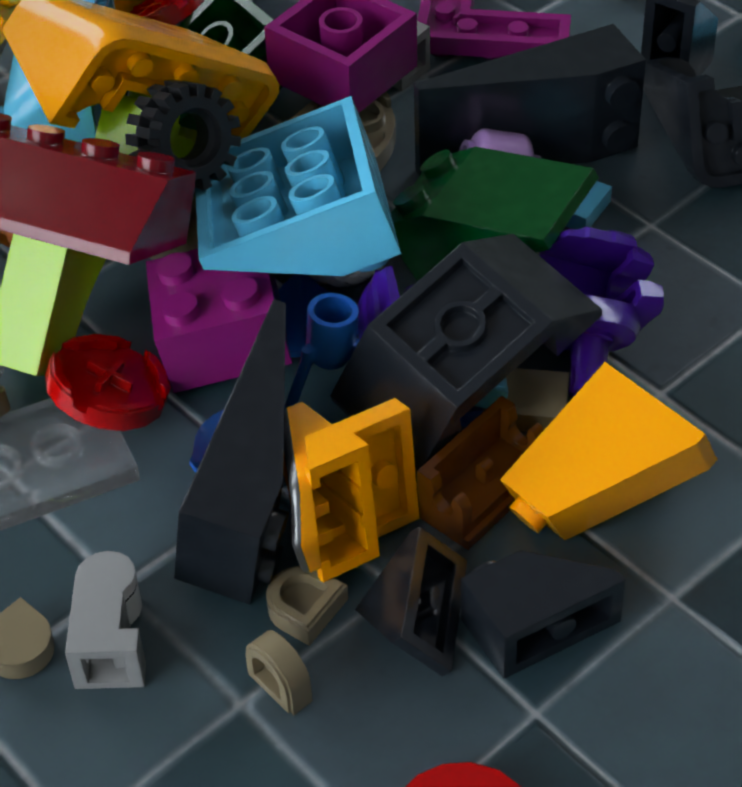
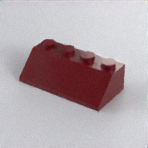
M0 113V230L127 265L186 244L196 179L195 171L175 167V158L161 153L139 152L137 157L120 153V145L110 140L85 138L80 143L64 139L65 130L54 126L34 124L29 125L28 129L11 125L12 117Z

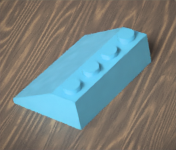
M352 96L242 138L240 147L231 145L229 153L237 157L234 166L221 165V168L227 175L221 181L210 179L212 187L201 190L195 188L198 255L204 270L346 276L356 271L370 272L384 266L390 258L401 255L376 156Z

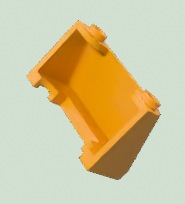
M22 0L2 28V32L49 123L74 129L80 121L77 113L86 107L100 104L103 110L113 112L127 90L151 96L147 88L152 85H164L165 80H178L205 84L208 87L216 88L222 92L220 98L230 99L235 108L227 114L239 116L241 127L231 129V135L240 136L242 139L252 133L279 94L280 84L268 64L260 59L189 29L84 0Z

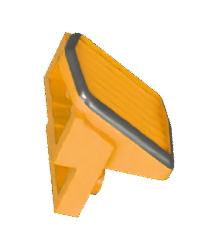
M396 398L334 424L328 422L304 402L296 403L284 410L283 476L291 504L292 546L300 568L306 573H312L317 570L318 578L323 583L379 557V537L419 519L411 412L409 407Z

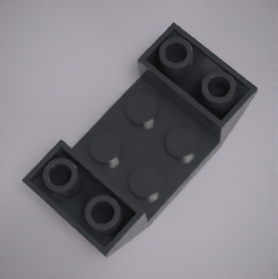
M514 234L465 241L458 245L367 326L330 397L348 417L393 398L398 399L409 407L417 482V470L462 431L461 417L542 344L558 356L603 315L602 309Z

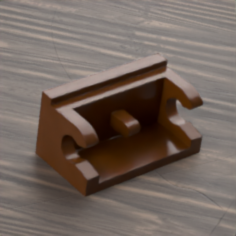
M500 396L417 470L419 518L467 550L510 511L509 506L515 499L500 479L544 431L541 424L536 423L528 430L527 437H525L516 426L518 415L515 403L503 396Z

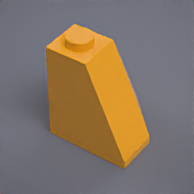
M604 362L500 480L515 499L509 506V509L524 524L538 534L547 526L565 541L708 471L718 459L704 432Z

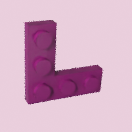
M421 0L417 21L430 26V54L440 57L459 55L483 57L493 60L570 37L571 31L570 14L473 9L474 0Z

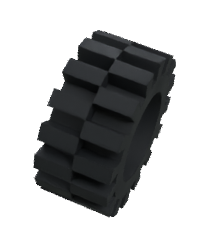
M165 80L164 85L154 84L147 88L152 98L139 96L134 105L142 110L141 114L129 113L126 124L136 125V134H125L126 145L138 147V150L129 155L137 157L139 152H155L174 157L175 167L196 172L194 192L195 188L205 190L212 187L210 179L221 181L227 175L221 168V165L234 166L237 159L236 156L229 153L230 146L240 147L241 137L231 135V129L241 127L239 116L227 114L235 108L230 99L220 98L222 92L216 88L187 81ZM190 113L196 122V141L187 156L178 158L171 149V130L181 114Z

